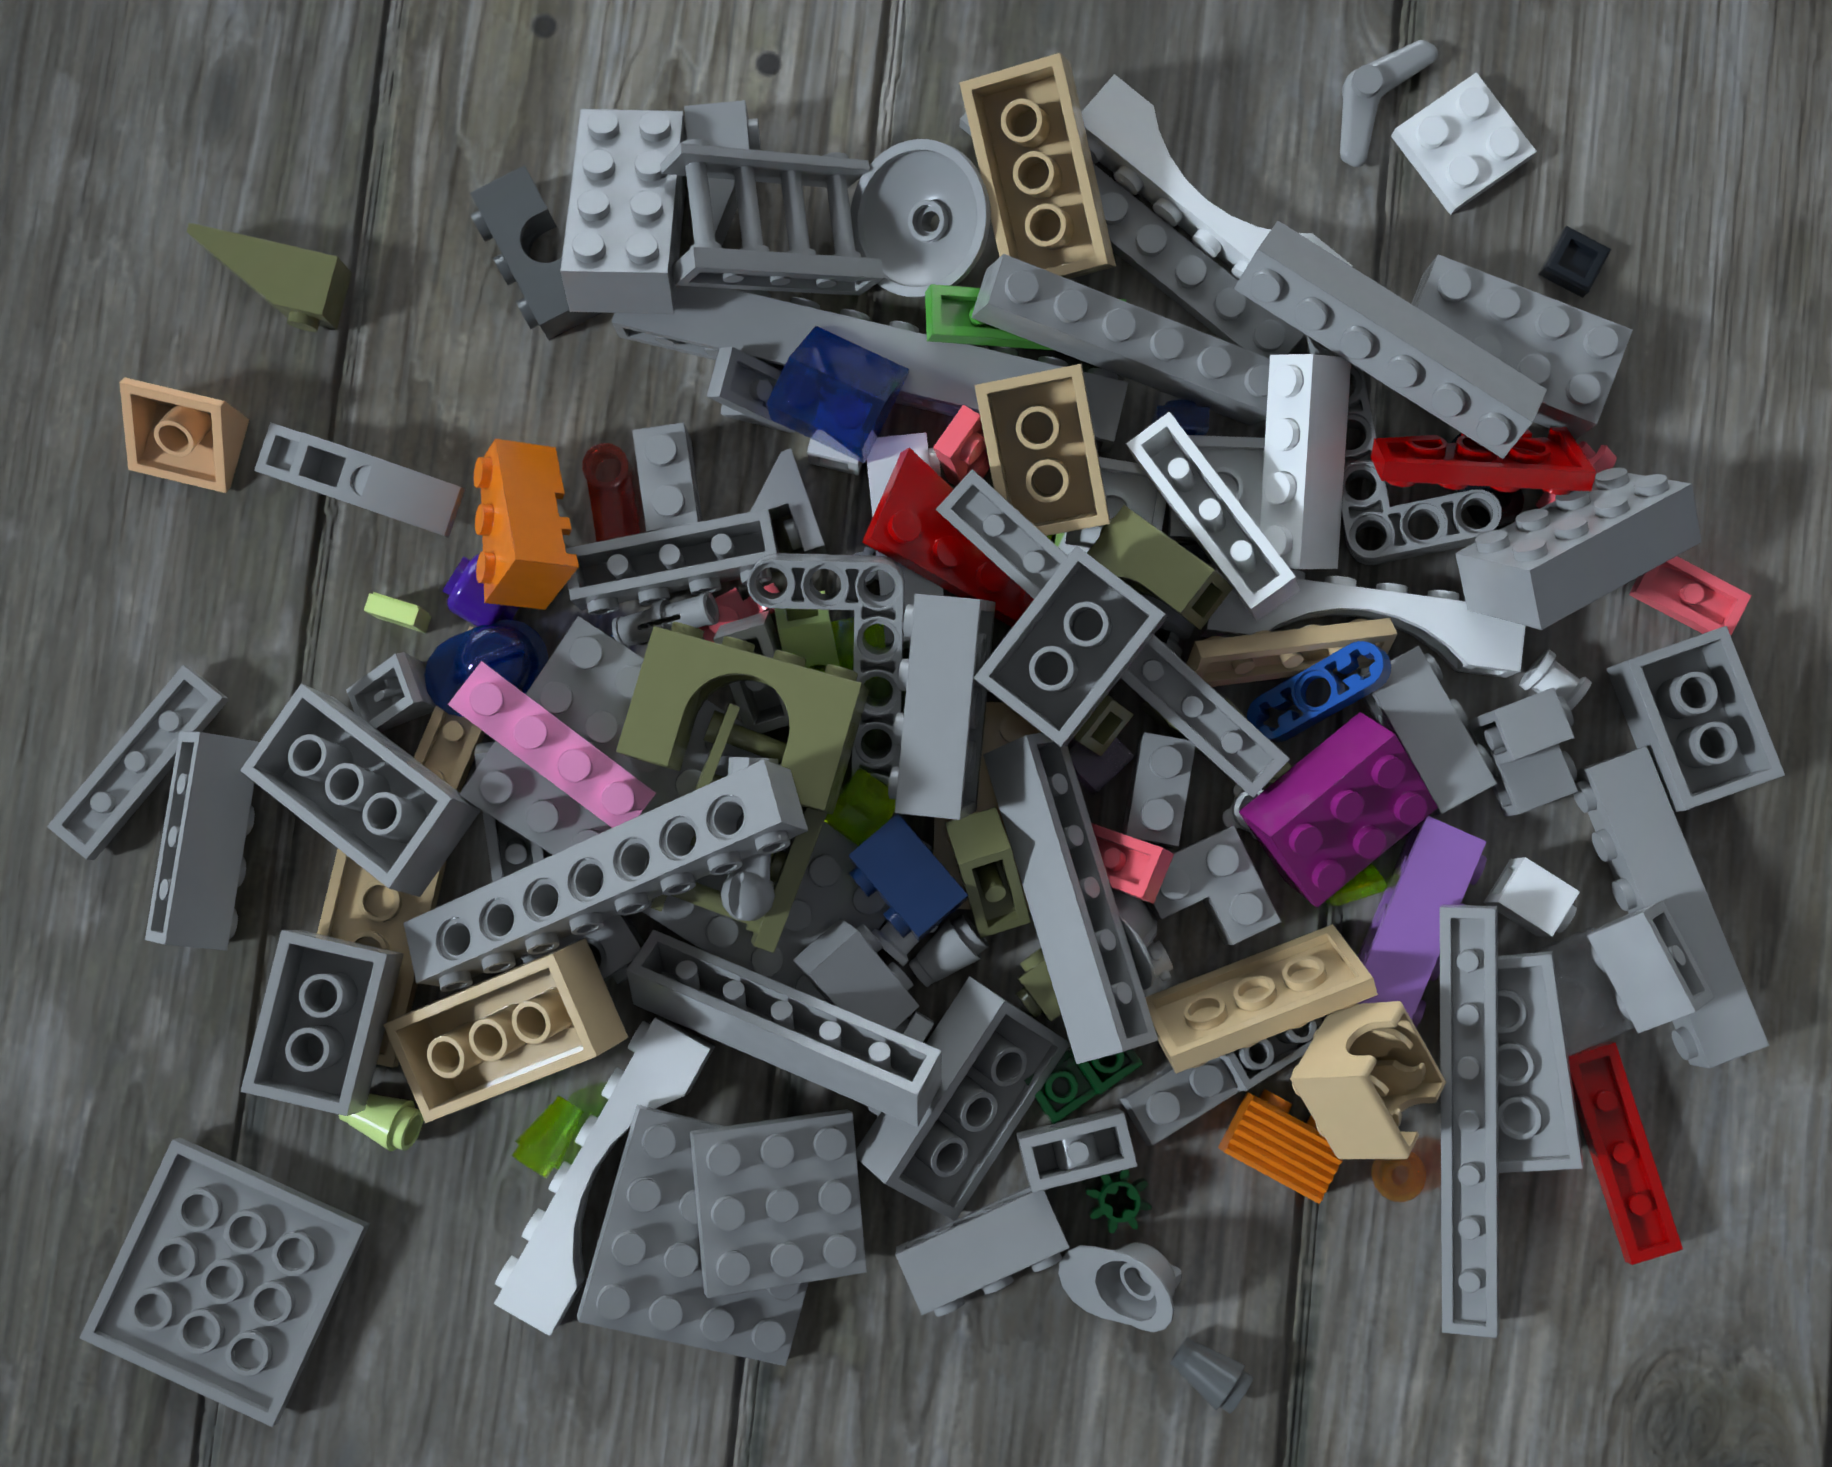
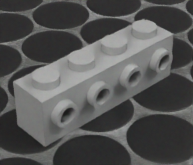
M767 508L565 548L566 553L577 554L579 568L568 580L567 584L570 600L581 611L588 609L589 615L612 613L620 609L619 603L639 599L640 605H652L660 600H670V593L687 589H690L691 595H700L705 592L713 593L722 589L721 583L741 579L742 585H747L748 575L758 560L768 554L779 553L773 521ZM770 567L760 571V583L770 581L772 573L780 570Z
M179 731L145 940L164 945L227 951L229 939L235 934L238 923L237 911L234 908L237 887L242 884L246 874V861L243 857L245 838L253 827L255 817L251 801L254 784L256 783L240 770L260 742L204 732Z

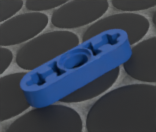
M1366 641L1353 642L1258 696L1248 708L1247 719L1271 742H1284L1381 688L1387 682L1391 673L1389 656L1384 650ZM1360 655L1370 660L1375 659V662L1369 666L1371 675L1368 678L1359 674H1353L1341 681L1333 673V670L1336 668L1338 672L1344 675L1353 672L1359 667L1357 658ZM1325 678L1331 687L1330 698L1322 706L1312 707L1307 702L1306 689L1313 680ZM1343 682L1349 687V690L1346 692ZM1290 694L1292 695L1293 701H1291V700L1288 698V696H1289ZM1295 704L1303 712L1301 717L1299 713L1292 710L1282 714L1278 718L1280 727L1277 729L1264 725V721L1270 717L1267 710L1270 707L1282 711Z

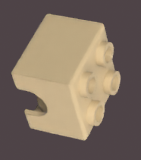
M1400 1001L1361 1003L1351 1008L1341 1009L1328 1014L1320 1028L1315 1031L1312 1042L1299 1064L1293 1069L1290 1078L1295 1093L1302 1098L1315 1120L1318 1132L1325 1137L1338 1159H1407L1419 1137V1133L1400 1132L1401 1112L1417 1104L1436 1103L1446 1084L1443 1075Z

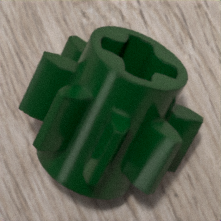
M1129 1169L1119 1171L1118 1175L1109 1176L1106 1174L1100 1176L1102 1181L1097 1188L1092 1186L1085 1187L1086 1194L1091 1198H1096L1098 1203L1088 1212L1090 1217L1097 1219L1105 1214L1108 1217L1107 1227L1110 1233L1116 1231L1118 1222H1128L1133 1229H1138V1222L1134 1217L1140 1209L1145 1211L1152 1209V1205L1145 1199H1141L1139 1192L1148 1186V1182L1144 1178H1140L1131 1183L1128 1180ZM1123 1186V1190L1131 1200L1129 1204L1120 1203L1118 1211H1113L1112 1205L1105 1197L1107 1193L1116 1194L1118 1187Z

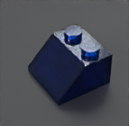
M815 326L789 356L766 406L772 421L865 464L909 374V369Z

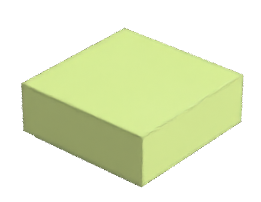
M375 592L373 594L369 593L364 608L365 612L378 619L426 633L431 620L429 613L421 607Z

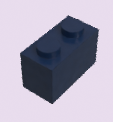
M898 813L848 855L851 863L855 866L848 874L867 897L877 892L890 908L883 915L902 938H905L911 932L920 941L967 901L968 894Z

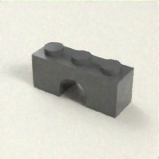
M525 165L470 193L479 209L470 215L483 240L487 242L494 238L502 254L493 259L507 285L509 286L517 282L523 293L524 298L516 301L530 329L540 326L548 340L601 314V312H570L560 272L562 258L549 263L537 262L530 258V250L534 241L543 233L557 227Z

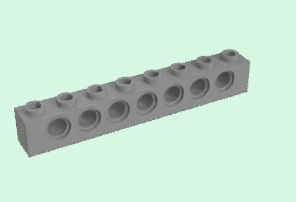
M763 759L404 922L416 983L440 986L442 992H453L467 988L473 984L472 978L482 973H498L508 970L516 965L515 959L526 954H541L552 951L559 947L560 939L571 934L584 935L600 930L604 927L603 920L617 914L631 915L641 912L650 906L649 900L663 894L677 895L687 892L696 886L695 880L706 875H722L733 872L742 867L743 859L754 854H771L787 848L790 845L789 839L808 831L791 770ZM742 813H744L743 824L737 831V820ZM696 834L695 846L690 851L691 840L693 836ZM649 856V865H648L647 869L645 870V869H644L645 861H646L647 857ZM604 877L603 885L600 889L601 879Z

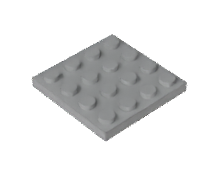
M637 1104L577 1313L578 1321L786 1366L809 1282L714 1298H707L704 1294L690 1131L723 1127L724 1125Z
M181 1137L172 1139L81 1333L80 1339L273 1427L279 1423L370 1223Z

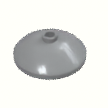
M914 139L898 143L875 158L869 165L870 170L862 175L855 189L850 208L855 251L861 253L862 258L882 260L884 279L877 283L879 286L897 295L924 298L925 291L931 284L956 286L975 267L988 239L991 220L990 201L986 186L978 169L958 149L929 139ZM937 214L940 220L939 226L933 231L931 220Z

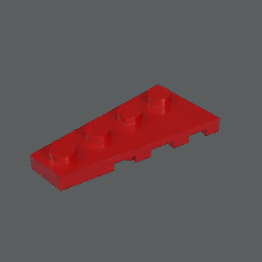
M1567 427L1550 428L1548 437L1531 438L1532 433L1527 429L1503 459L1463 433L1457 438L1456 443H1447L1445 439L1438 435L1374 438L1371 460L1381 481H1386L1391 485L1399 487H1411L1415 483H1431L1453 490L1465 489L1468 485L1490 486L1501 492H1516L1519 488L1542 489L1555 495H1566L1571 491L1591 492L1596 476L1595 469Z
M910 447L902 451L862 543L957 597L996 602L994 618L1013 628L1034 599L936 510L954 489Z

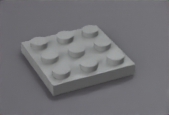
M844 1109L690 1131L704 1294L707 1298L867 1273L853 1114L850 1110Z

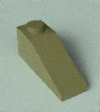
M189 222L186 232L208 253L288 318L287 323L308 332H318L319 326L337 330L352 272L338 256Z

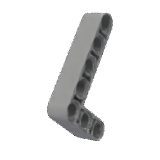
M1307 336L1309 354L1341 357L1331 350L1322 348L1318 345L1317 341ZM1351 363L1350 382L1354 385L1355 391L1349 397L1347 428L1360 430L1365 436V442L1357 449H1345L1341 519L1350 555L1357 562L1364 565H1377L1469 546L1475 543L1476 537L1480 534L1496 530L1502 516V508L1498 499L1492 493L1485 490H1469L1390 507L1385 481H1381L1371 460L1376 434L1363 370ZM1364 477L1374 484L1376 490L1370 498L1356 500L1347 494V484L1352 479ZM1478 505L1488 512L1490 523L1484 528L1472 529L1463 523L1461 512L1466 507ZM1418 516L1429 517L1436 523L1438 532L1428 540H1419L1410 534L1408 529L1409 522ZM1375 527L1384 533L1386 541L1381 548L1367 551L1357 544L1355 539L1357 533L1363 528Z
M768 554L758 560L748 575L747 588L753 601L767 608L854 610L853 671L858 673L856 681L864 684L871 677L879 676L888 680L892 685V693L884 699H874L868 695L852 748L851 797L853 806L865 818L872 820L884 819L895 810L896 799H890L888 796L879 801L871 800L865 796L862 787L869 781L875 780L881 781L889 787L892 767H899L901 746L894 745L893 732L897 713H902V691L899 690L898 677L900 664L903 659L905 588L903 570L896 561L885 556ZM770 567L779 569L787 578V589L780 593L768 592L760 583V571ZM820 569L834 571L841 580L840 590L828 595L819 592L813 585V574ZM876 570L886 571L893 577L895 588L887 595H874L868 590L865 583V578L869 573ZM879 623L889 627L894 635L892 643L882 648L870 645L865 639L864 631L872 624ZM871 729H881L889 734L892 742L883 750H873L865 744L863 735Z

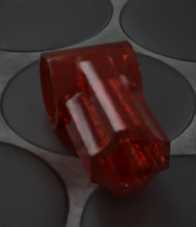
M600 443L591 447L582 460V471L588 485L596 542L641 534L633 485L634 470L631 462L618 446L611 443ZM616 459L620 461L621 472L615 480L601 482L596 479V468L603 460Z

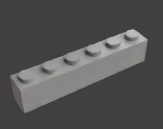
M1280 221L1275 223L1233 288L1502 459L1533 423L1547 392V389Z
M1006 254L1000 256L986 269L971 318L1249 426L1266 419L1269 358Z
M1044 733L1025 735L983 754L1076 1064L1158 1041L1068 746L1060 747Z
M1647 746L1626 751L1576 770L1577 779L1575 780V785L1578 792L1573 793V796L1581 811L1584 813L1588 812L1595 830L1592 833V842L1598 856L1604 862H1608L1615 879L1612 882V892L1618 905L1622 910L1628 911L1630 914L1663 900L1715 997L1697 1012L1672 1021L1676 1029L1672 1031V1040L1680 1056L1684 1060H1688L1690 1065L1713 1068L1768 1047L1769 1043Z
M656 930L652 931L626 970L634 1005L917 1128L941 1085V1050Z

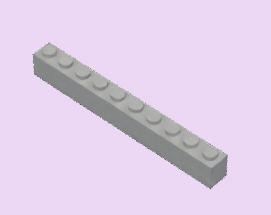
M677 286L674 314L614 313L612 324L620 338L712 360L717 359L720 347H734L801 381L851 391L860 395L953 417L956 416L963 405L980 414L974 385L1068 366L1067 362L1055 357L1041 356L1038 358V361L1019 357L1018 351L1010 347L989 346L988 349L968 344L928 342L926 334L919 333L918 327L906 322L891 321L889 326L871 322L868 315L859 311L842 309L840 314L820 310L819 304L805 298L794 297L791 298L790 302L774 299L765 290L741 289L740 291L728 288ZM1090 368L1088 373H1083L1097 450L1110 454L1115 441L1128 382L1118 380V375L1108 370Z

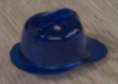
M510 619L498 620V622L492 625L483 624L460 633L438 645L429 657L424 674L427 692L436 706L448 714L464 717L450 707L448 703L482 661L526 694L549 660L546 645L537 631L523 622Z

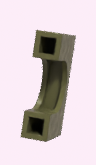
M1123 505L1115 517L1110 519V524L1103 526L1099 538L1087 552L1088 555L1140 595H1147L1160 600L1199 630L1202 629L1233 589L1212 567L1125 505ZM1107 694L1074 736V739L1099 756H1102L1134 714Z
M673 622L671 630L653 626L616 752L630 758L680 771L697 714L704 702L715 691L728 684L740 681L760 682L776 690L788 712L789 737L781 766L791 770L801 806L833 815L869 690L861 682L856 681L858 673L831 664H827L825 673L805 667L807 659L780 650H775L773 658L753 653L754 644L729 636L723 637L722 644L702 639L703 630L678 622Z

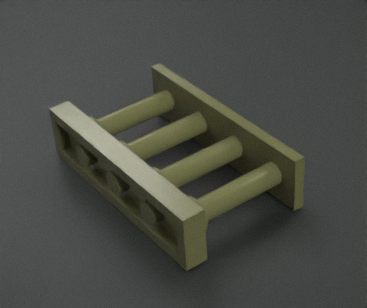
M728 704L724 713L714 710L703 739L712 743L695 790L724 778L715 774L726 743L764 758L778 759L779 764L782 763L787 743L735 724L734 722L740 709L736 705ZM801 806L808 831L789 839L790 845L785 849V852L771 853L770 880L773 882L775 893L772 908L756 921L738 920L747 924L746 930L754 932L751 938L753 946L772 953L775 952L827 813ZM696 834L691 840V846H695ZM695 882L696 886L693 889L681 894L670 895L735 919L723 907L721 891ZM663 894L652 899L651 908L662 911L668 895Z

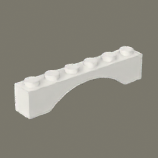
M1114 74L1082 111L1093 163L1100 162L1112 171L1114 179L1119 185L1132 195L1139 193L1153 205L1156 215L1170 226H1180L1192 236V242L1197 248L1210 258L1217 256L1231 268L1233 277L1239 280L1271 229L1257 227L1235 218L1202 196L1185 179L1170 157L1158 128L1154 105ZM1299 233L1352 267L1349 262L1313 233Z
M1290 569L1296 576L1300 591L1256 622L1232 590L1202 627L1200 637L1208 638L1213 636L1226 638L1251 635L1263 630L1273 631L1300 620L1325 616L1359 617L1368 620L1391 618L1396 629L1414 636L1435 651L1454 671L1507 678L1521 672L1526 626L1467 610L1466 601H1459L1460 594L1453 591L1430 590L1427 596L1408 594L1407 586L1395 583H1379L1376 585V589L1356 587L1357 580L1343 576L1325 577V582L1305 580L1304 572Z
M661 1016L655 1017L651 1025L645 1021L640 1024L628 1045V1049L635 1053L627 1068L623 1071L617 1067L602 1091L601 1095L609 1100L600 1116L596 1117L591 1114L576 1137L575 1143L582 1146L572 1165L564 1161L550 1183L548 1189L556 1193L546 1212L538 1208L524 1229L522 1237L529 1242L519 1259L511 1256L501 1270L495 1285L502 1288L494 1302L495 1305L549 1336L560 1326L586 1279L582 1257L583 1218L589 1192L602 1163L618 1140L630 1129L637 1104L656 1109L687 1095L698 1079L715 1045Z

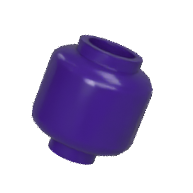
M479 554L475 555L471 560L463 556L443 589V592L449 595L447 599L448 609L481 630L492 629L499 620L509 625L519 607L484 603V584L478 583L476 578Z

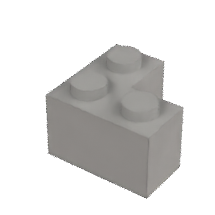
M1554 687L1468 720L1469 725L1467 727L1475 746L1478 744L1483 746L1493 761L1495 771L1491 774L1497 784L1492 786L1504 817L1527 812L1578 792L1574 780L1577 779L1575 764L1566 751H1561L1559 743L1574 738L1571 730L1574 719L1568 703L1563 697L1557 696Z
M1234 826L1218 831L1174 852L1154 904L1145 901L1147 906L1154 912L1156 920L1202 900L1224 945H1234L1281 922Z

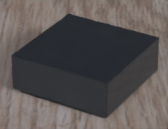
M1566 226L1559 234L1538 275L1583 298L1589 293L1612 249Z

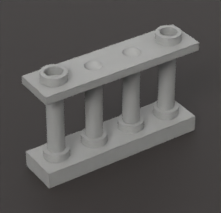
M691 139L681 142L660 163L661 174L687 177L694 245L672 265L675 286L860 296L884 279L881 259L862 258L861 253L855 251L848 188L870 170L869 160L849 159L847 154L841 152L817 156L709 146V142L706 140ZM708 178L735 180L743 246L739 250L723 249L721 244L715 240ZM756 182L777 183L782 186L789 251L786 253L770 252L769 247L763 245ZM802 186L827 188L835 254L832 256L816 255V251L810 248Z

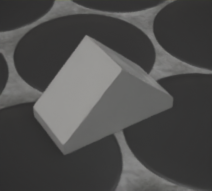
M405 652L394 654L346 689L354 713L379 732L432 713L437 704V699L423 662Z

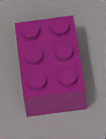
M1359 712L1242 808L1239 813L1283 880L1317 908L1435 811L1438 806L1397 736Z

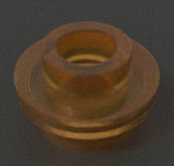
M1413 1152L1410 1153L1407 1159H1375L1372 1166L1371 1176L1376 1190L1383 1197L1391 1201L1406 1202L1412 1200L1424 1188L1426 1170L1421 1159ZM1398 1166H1405L1408 1170L1407 1181L1401 1185H1395L1391 1177L1393 1170Z

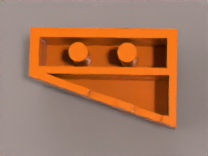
M494 439L484 457L477 458L474 468V486L481 488V504H479L476 511L475 531L477 535L482 536L483 551L480 552L477 560L476 578L478 583L484 584V603L546 610L579 568L577 554H569L565 550L563 535L569 536L572 528L570 518L560 517L558 513L557 499H563L565 492L556 447Z

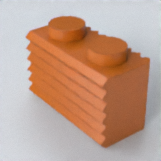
M1264 1089L1260 1098L1246 1092L1218 1148L1320 1204L1343 1159H1338L1325 1137L1320 1135L1312 1115H1310L1307 1123H1304L1288 1114L1293 1105L1292 1103Z

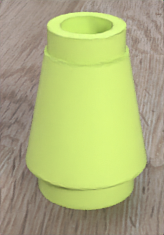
M369 1094L364 1111L349 1116L339 1115L340 1120L347 1122L350 1126L389 1151H394L397 1148L404 1151L408 1150L418 1138L424 1120L420 1110L415 1108L413 1101Z

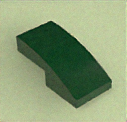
M1069 1047L1041 1090L1035 1094V1100L1051 1124H1056L1096 1094L1105 1092L1143 1065L1135 1051L1130 1049L1076 1064L1072 1048ZM1034 1074L1024 1080L1028 1086Z

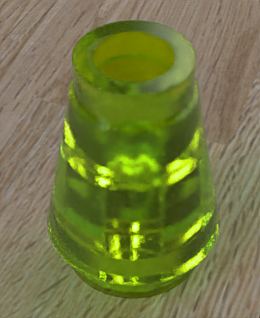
M558 1095L554 1102L515 1140L519 1145L511 1156L547 1179L554 1168H560L584 1111Z

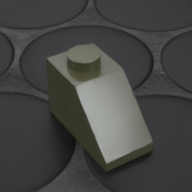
M996 807L968 815L961 820L945 822L980 938L1031 923L1012 849Z

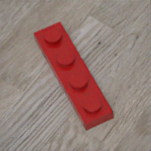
M1608 1041L1568 1053L1576 1111L1625 1262L1634 1265L1683 1250L1616 1042Z

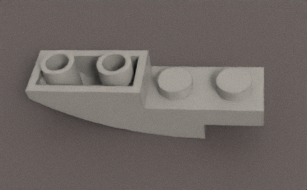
M271 422L254 470L446 537L450 536L465 492V488Z
M1320 1017L1300 1028L1289 1029L1261 1040L1251 1047L1238 1049L1210 1060L1200 1067L1190 1068L1177 1074L1172 1066L1169 1065L1157 1072L1158 1076L1123 1096L1120 1100L1146 1146H1153L1239 1091L1249 1090L1303 1056L1313 1040L1315 1031L1320 1028L1323 1021Z

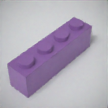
M1427 816L1410 830L1357 955L1374 978L1378 995L1361 1001L1358 1004L1400 1001L1415 1027L1418 1026L1426 1007V1002L1421 1000L1427 983L1429 980L1434 982L1440 975L1439 907L1442 904L1465 905L1461 902L1468 885H1475L1485 868L1487 858L1481 854L1487 841L1430 816Z

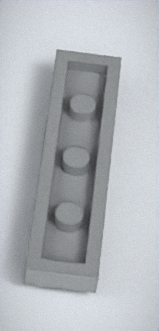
M183 665L47 827L86 860H95L174 766L179 731L203 732L229 699L192 668Z

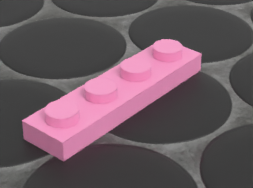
M482 661L448 703L450 707L612 828L638 817L656 794L647 785Z

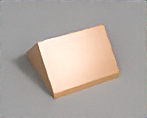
M124 377L119 383L128 470L227 493L232 485L249 419L226 401Z

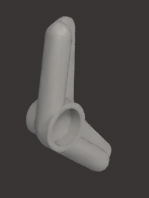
M1418 40L1359 67L1347 76L1342 86L1343 109L1340 158L1344 163L1353 167H1361L1365 164L1380 99L1387 92L1437 59L1438 50L1433 44L1426 40Z

